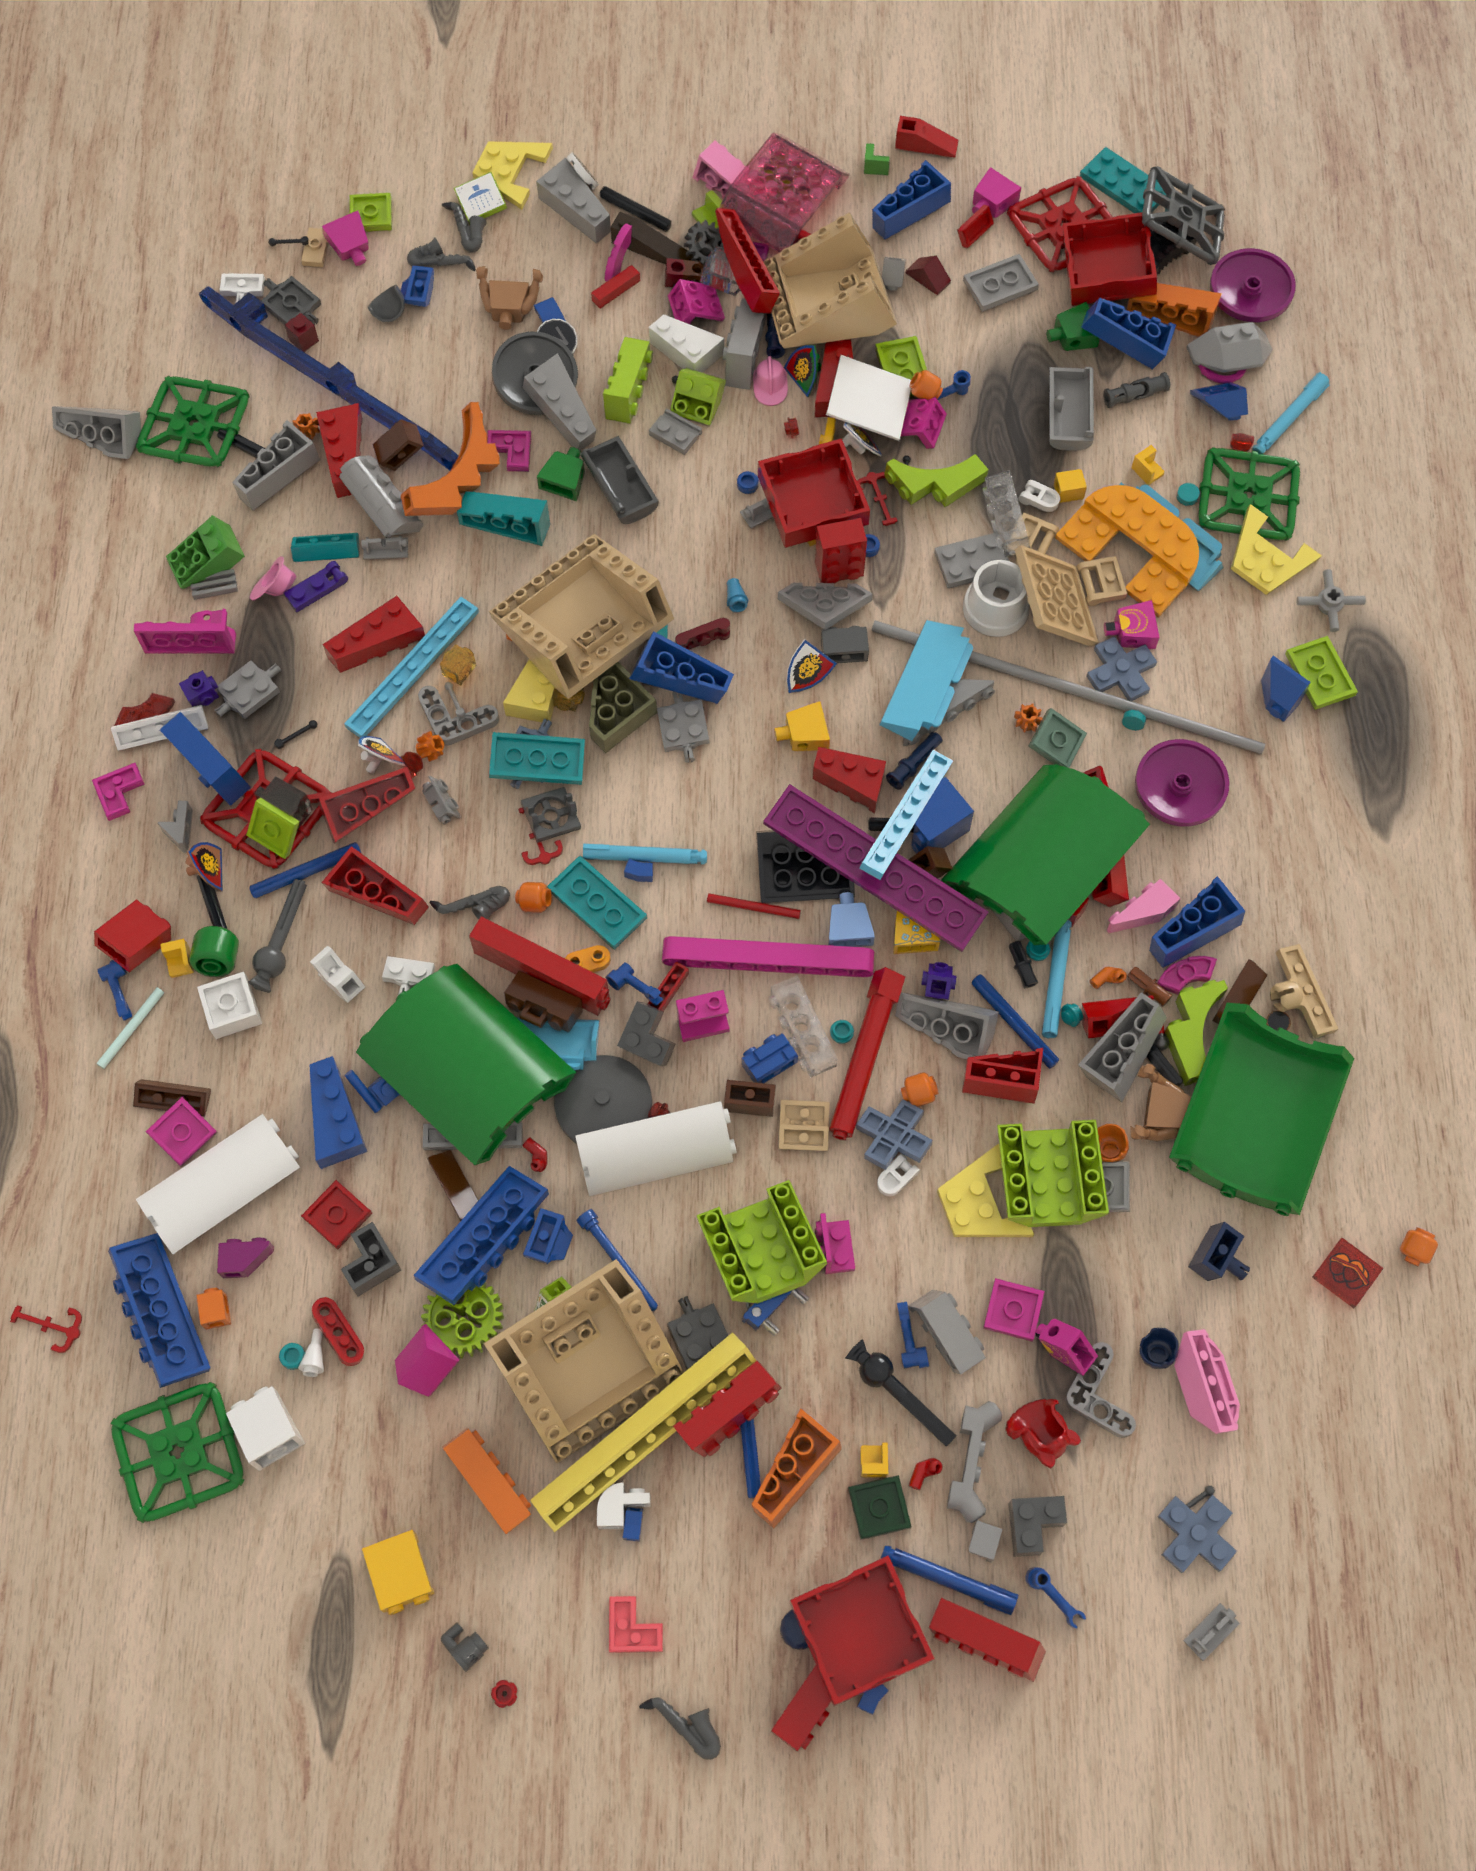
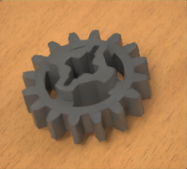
M704 220L702 223L698 221L688 229L689 233L684 236L688 241L684 244V247L689 248L686 255L691 254L693 256L691 261L697 260L702 264L705 263V267L708 268L709 258L711 259V265H713L714 260L721 263L725 259V257L719 254L720 248L724 250L719 227L715 228V222L708 225L707 220Z

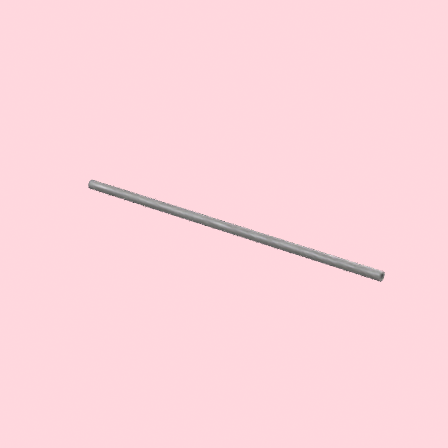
M876 620L872 627L873 632L914 645L920 635ZM972 651L968 662L1119 710H1137L1148 719L1261 755L1265 748V743Z

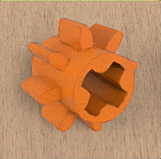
M311 413L299 414L297 419L292 421L293 425L309 439L313 440L316 433H320L318 419H312Z
M1033 703L1027 706L1022 704L1020 711H1015L1014 718L1018 719L1015 726H1020L1024 733L1030 730L1036 732L1037 725H1040L1043 719L1039 717L1042 710H1037Z
M429 731L417 738L416 751L421 758L428 757L429 762L443 755L444 741L439 735L433 736L432 732Z

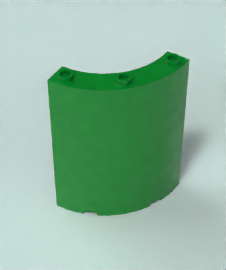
M1057 764L1043 765L952 867L953 869L940 881L972 901L976 898L983 900V905L999 915L1005 913L1014 920L1012 925L1026 936L1034 946L1047 945L1148 828L1150 823L1145 819V815L1141 810L1134 808L1124 798L1104 785L1099 778L1095 776L1090 777L1075 769Z
M458 964L443 966L414 985L407 992L400 993L396 998V1002L379 1018L371 1030L360 1039L361 1044L356 1051L368 1065L474 1165L489 1161L500 1144L508 1136L504 1132L514 1121L519 1124L534 1110L532 1105L538 1100L542 1099L545 1102L551 1097L566 1091L576 1074L574 1069Z
M1227 1002L1169 1158L1177 1164L1176 1167L1179 1170L1187 1172L1202 1182L1220 1190V1193L1225 1197H1236L1252 1204L1272 1209L1283 1216H1289V1214L1300 1215L1354 1057L1344 1046L1313 1041V1044L1299 1041V1035L1280 1027L1275 1030L1266 1025L1268 1020L1259 1015L1248 1004Z

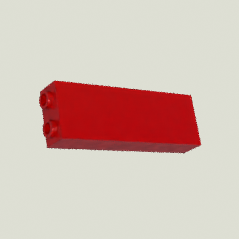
M482 916L469 935L474 954L514 974H517L518 971L581 998L582 1008L597 1016L601 1010L605 1011L611 1001L607 979Z

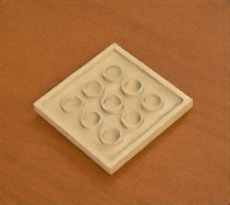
M1023 545L1014 549L1017 557L1016 562L1021 571L1022 583L1027 592V601L1031 607L1033 622L1036 628L1090 647L1098 644L1077 567Z

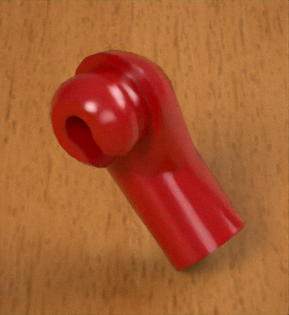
M529 1137L524 1142L523 1147L532 1154L530 1167L535 1172H542L547 1167V1150Z
M929 1458L918 1462L915 1465L908 1486L920 1491L926 1477L939 1474L942 1471L943 1465L941 1461L936 1458Z

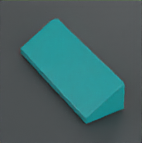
M359 533L293 537L291 543L293 561L358 558Z

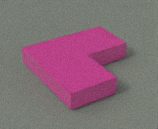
M488 430L487 443H495L498 453H508L507 471L529 472L531 431Z
M136 763L92 780L108 821L130 813L123 793L145 785Z

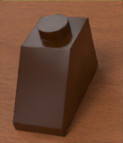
M927 846L908 859L937 879L953 869L944 848Z

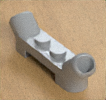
M990 1401L979 1408L965 1405L960 1433L970 1435L962 1482H951L947 1509L960 1511L968 1523H973L986 1514V1508L974 1492L973 1484L974 1482H979L981 1467L977 1466L978 1456L983 1457L986 1441H981L982 1434L1002 1420L1000 1409L994 1402Z

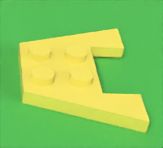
M488 141L472 172L473 178H478L492 172L502 197L522 210L530 195V191L528 188L514 185V182L526 158L546 163L553 145L552 143Z
M1250 504L1247 507L1231 570L1267 595L1319 560L1322 555L1304 543L1295 556L1290 558L1257 534L1268 516Z
M999 1144L937 1190L954 1237L1034 1236L1031 1227L1010 1221L1008 1217L1001 1218L985 1175L1002 1170Z

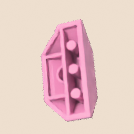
M1205 1329L1183 1333L1174 1367L1190 1416L1216 1434L1238 1430L1237 1421L1240 1404L1224 1355L1208 1337L1209 1334Z

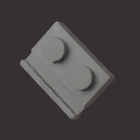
M667 408L665 413L649 429L651 437L683 455L688 452L696 442L697 437L702 434L701 427Z

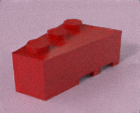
M818 747L813 766V780L837 793L838 791L850 797L851 801L869 808V811L875 814L885 774L886 761Z
M1043 1048L1023 1053L1021 1051H1014L1013 1054L1000 1056L998 1054L968 1057L962 1092L1035 1104L1039 1091Z

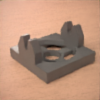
M565 787L521 800V806L537 843L581 829V824L577 817L576 803L572 800V794H567ZM548 800L559 801L566 807L556 809L551 807ZM541 803L544 810L541 815L537 816V813H534V809ZM548 811H553L557 814V818L554 821H548L545 819L544 814ZM568 815L567 822L560 827L558 824L560 817ZM544 822L547 825H551L552 829L543 828L539 823Z

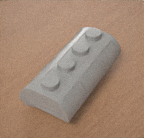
M1050 367V445L1059 450L1078 451L1087 449L1092 445L1094 437L1093 368Z
M369 455L357 456L347 461L340 468L342 473L339 478L385 538H390L392 535L420 532L423 522L418 516H405L401 500L402 493L392 484L390 477L382 471L375 458Z

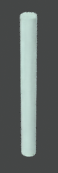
M156 987L98 1060L96 1063L103 1069L106 1068L163 996L164 992L160 988Z

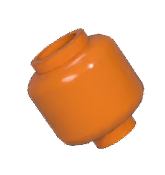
M928 370L916 372L909 385L912 395L919 399L929 400L934 397L938 399L943 391L941 378Z
M525 882L516 891L515 901L524 912L541 913L551 905L552 892L543 882Z
M925 1072L905 1078V1087L901 1088L903 1099L910 1101L912 1105L917 1107L934 1102L935 1095L939 1094L934 1077L929 1076Z
M1416 1227V1230H1409L1400 1246L1401 1253L1406 1256L1404 1260L1419 1267L1420 1263L1429 1264L1438 1247V1242L1434 1239L1435 1235Z

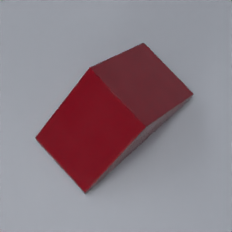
M937 255L918 258L905 272L937 296L951 283V279Z

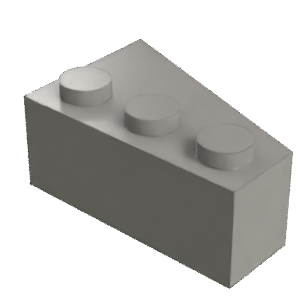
M931 1290L908 1307L912 1312L915 1310L918 1312L924 1322L922 1324L923 1329L926 1332H930L936 1342L935 1346L953 1372L961 1375L986 1358L982 1352L984 1346L977 1337L972 1336L969 1331L971 1325L964 1315L960 1316L955 1307L958 1304L950 1293Z

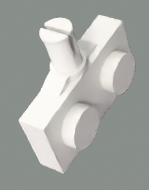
M222 273L220 294L221 296H236L235 306L243 308L245 297H263L264 274Z
M387 956L382 979L384 982L399 985L400 994L404 991L407 992L421 980L433 974L435 965L430 962Z

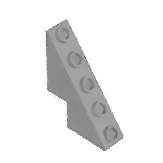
M960 679L958 683L951 682L950 686L954 688L955 693L941 724L946 721H953L964 710H971L983 698L984 700L990 698L995 693L993 689L994 680ZM921 726L913 741L903 737V746L916 744L922 736L927 733L930 734L932 731L935 732L939 727L931 726L928 730Z

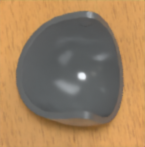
M393 285L378 295L368 305V310L378 320L391 322L402 315L405 308V300L399 287Z

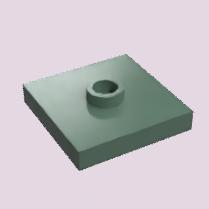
M1050 708L1046 711L1028 747L1051 763L1069 768L1087 733Z

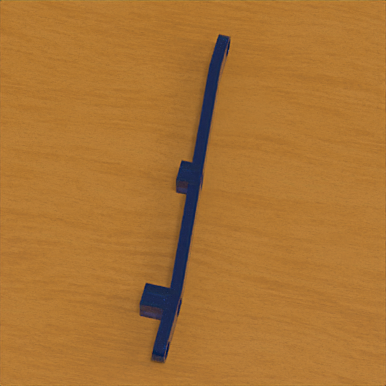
M206 286L199 292L201 300L209 309L245 337L351 405L359 403L362 412L390 429L400 419L417 425L356 385L354 373L340 362L328 368L262 326L260 323L268 317L264 303L248 292L233 305L209 286ZM417 425L424 445L421 450L450 471L458 455L430 432Z

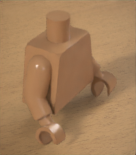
M480 266L476 269L477 279H480L479 290L486 312L492 313L493 321L499 322L501 329L509 330L512 322L521 323L524 316L529 314L535 305L540 288L538 285L542 283L543 275L540 270L533 269V281L530 286L529 282L489 280V283H487L488 269L485 268L486 266Z
M1152 1064L1140 1067L1138 1077L1149 1078L1152 1084L1148 1090L1143 1127L1140 1125H1135V1128L1130 1126V1133L1134 1140L1145 1139L1158 1142L1177 1137L1191 1097L1182 1088L1170 1082L1158 1072H1155L1156 1067Z

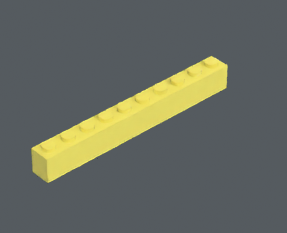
M732 1332L530 1501L551 1529L556 1532L675 1433L676 1430L673 1426L681 1421L685 1424L691 1419V1412L698 1406L700 1408L707 1406L711 1403L710 1400L713 1394L723 1388H729L731 1380L755 1363L756 1359L743 1342Z

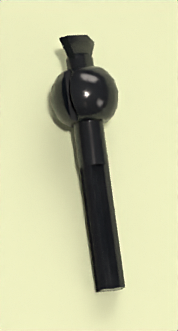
M863 1339L850 1350L845 1358L857 1361L861 1365L859 1373L865 1384L876 1388L883 1386L946 1447L953 1441L957 1435L892 1375L894 1368L888 1356L878 1352H873L872 1354L867 1352Z

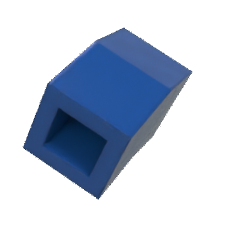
M629 859L624 870V877L637 882H653V863H640Z
M627 1507L623 1540L640 1542L643 1518L642 1508Z
M882 1684L864 1692L857 1708L873 1715L878 1702L889 1690Z

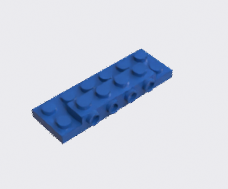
M508 1166L414 1274L415 1280L453 1305L457 1303L468 1289L472 1291L476 1286H483L492 1267L498 1268L503 1261V1254L507 1249L513 1250L519 1242V1235L523 1231L528 1232L535 1223L534 1211L549 1195L548 1189Z
M158 1233L110 1247L108 1252L117 1273L116 1280H113L115 1292L117 1295L122 1294L125 1302L122 1303V1310L125 1317H131L133 1325L130 1326L133 1339H139L142 1348L139 1349L141 1361L143 1363L148 1362L149 1367L153 1368L159 1387L162 1388L209 1372L211 1367Z

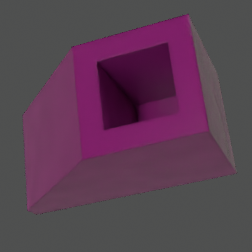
M261 1237L252 1238L249 1242H242L240 1239H227L226 1243L218 1244L217 1273L222 1278L249 1277L274 1252V1246L266 1238Z

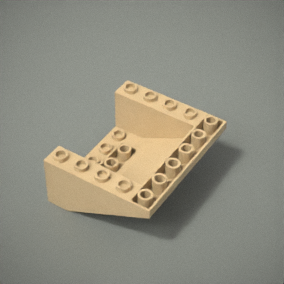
M850 212L840 216L827 226L821 227L808 237L802 238L794 245L783 249L775 256L763 261L780 292L771 312L779 342L783 348L879 335L897 325L873 249Z
M595 534L586 538L585 541L573 550H570L566 555L551 564L547 569L489 611L492 619L547 680L568 699L649 639L653 631L658 632L674 620L659 580Z
M617 1259L484 1343L556 1464L641 1409L684 1373L641 1290Z

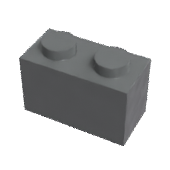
M851 626L849 628L830 627L826 630L822 629V652L836 663L867 662L869 656L867 627Z

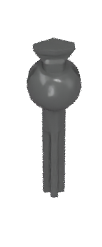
M294 879L268 946L257 950L253 956L252 965L257 975L249 980L248 983L257 990L270 993V978L277 977L285 969L286 959L281 951L307 887L303 880Z

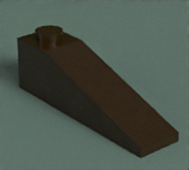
M619 212L610 226L612 244H614L625 223L632 226L631 244L627 250L665 265L667 258L691 261L693 257L691 254L686 255L688 250L641 220L625 213Z

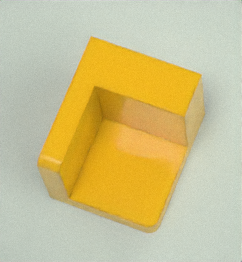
M1152 445L1135 455L1131 467L1148 486L1162 477L1165 472L1154 461L1157 450Z
M1081 469L1056 473L1053 486L1060 495L1059 503L1084 499L1087 486Z
M185 939L160 944L162 954L167 960L168 972L171 978L194 973L190 965V947Z
M882 1442V1445H862L860 1448L861 1478H887L888 1443Z

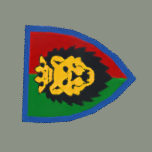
M804 345L792 352L784 366V369L807 397L810 396L813 390L817 372H821L822 364L818 363L820 355L816 352L815 345Z

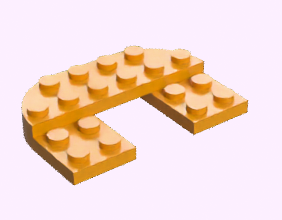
M1125 485L1101 488L1085 499L1084 504L1059 530L1055 539L1084 561H1091L1097 557L1119 531L1124 533L1153 556L1126 585L1127 594L1138 603L1152 600L1155 616L1159 618L1187 587L1194 576L1199 560L1197 539L1186 523L1145 492Z

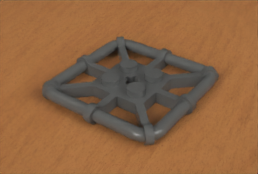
M1159 166L1152 167L1148 174L1146 189L1143 192V225L1145 227L1148 226L1151 230L1172 241L1177 248L1180 249L1182 247L1203 261H1206L1209 265L1216 264L1220 257L1221 242L1224 240L1225 235L1223 231L1225 208L1222 204H1218L1194 189L1192 184L1184 183L1162 170ZM1156 180L1166 193L1167 197L1155 190ZM1192 198L1204 204L1205 206L1203 207L1202 205L1198 204L1197 202L1192 200ZM1154 201L1163 206L1165 212L1151 214L1152 202ZM1214 215L1216 217V224L1213 225L1206 221L1205 217ZM1167 221L1169 225L1179 228L1178 235L1158 222ZM1204 232L1212 236L1213 246L1204 234ZM1186 236L1194 237L1201 248L1187 241Z

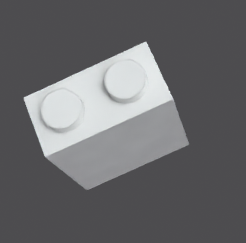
M273 1386L257 1390L253 1398L246 1402L241 1400L231 1406V1410L226 1413L248 1463L259 1471L305 1444L279 1393Z

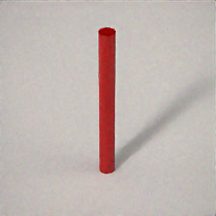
M708 893L707 897L708 903L800 919L801 910L711 893Z

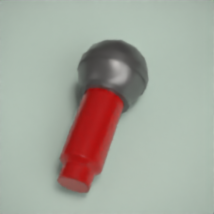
M1164 1024L1154 1041L1155 1046L1160 1051L1166 1050L1170 1043L1165 1034Z

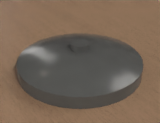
M523 332L510 337L499 347L493 359L492 381L496 392L507 405L519 412L530 415H544L541 409L524 391V377L558 353L576 388L578 368L572 352L562 341L542 332Z
M599 1055L596 1060L584 1061L583 1070H575L576 1074L566 1091L555 1095L554 1098L558 1123L566 1136L576 1144L575 1135L648 1119L652 1111L651 1090L645 1076L629 1061L610 1055Z

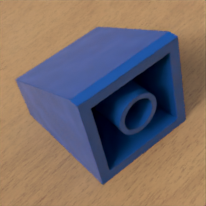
M946 777L941 779L915 822L911 846L916 854L927 846L945 848L970 831L974 810Z

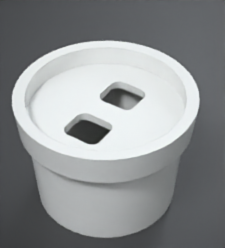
M993 560L985 563L977 570L973 583L969 586L963 600L964 616L976 631L988 636L1002 637L1013 634L1025 624L1029 615V604L1019 566L1006 560ZM996 588L1009 592L1006 600L993 596Z

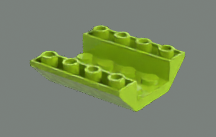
M1096 1120L1071 1121L1069 1129L1023 1131L1022 1124L997 1125L1008 1220L1028 1227L1080 1225L1109 1214Z
M790 1180L767 1188L768 1199L724 1216L720 1207L696 1215L732 1301L761 1303L806 1285L827 1265L826 1258Z

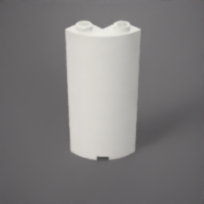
M720 1101L575 1135L589 1196L732 1163V1154L737 1153L734 1139H730L727 1123H731L728 1109H723Z
M261 1114L136 1199L142 1211L172 1254L300 1168L295 1161L299 1156L291 1145L288 1147L284 1145L277 1135L280 1129L272 1118L267 1121L265 1116Z

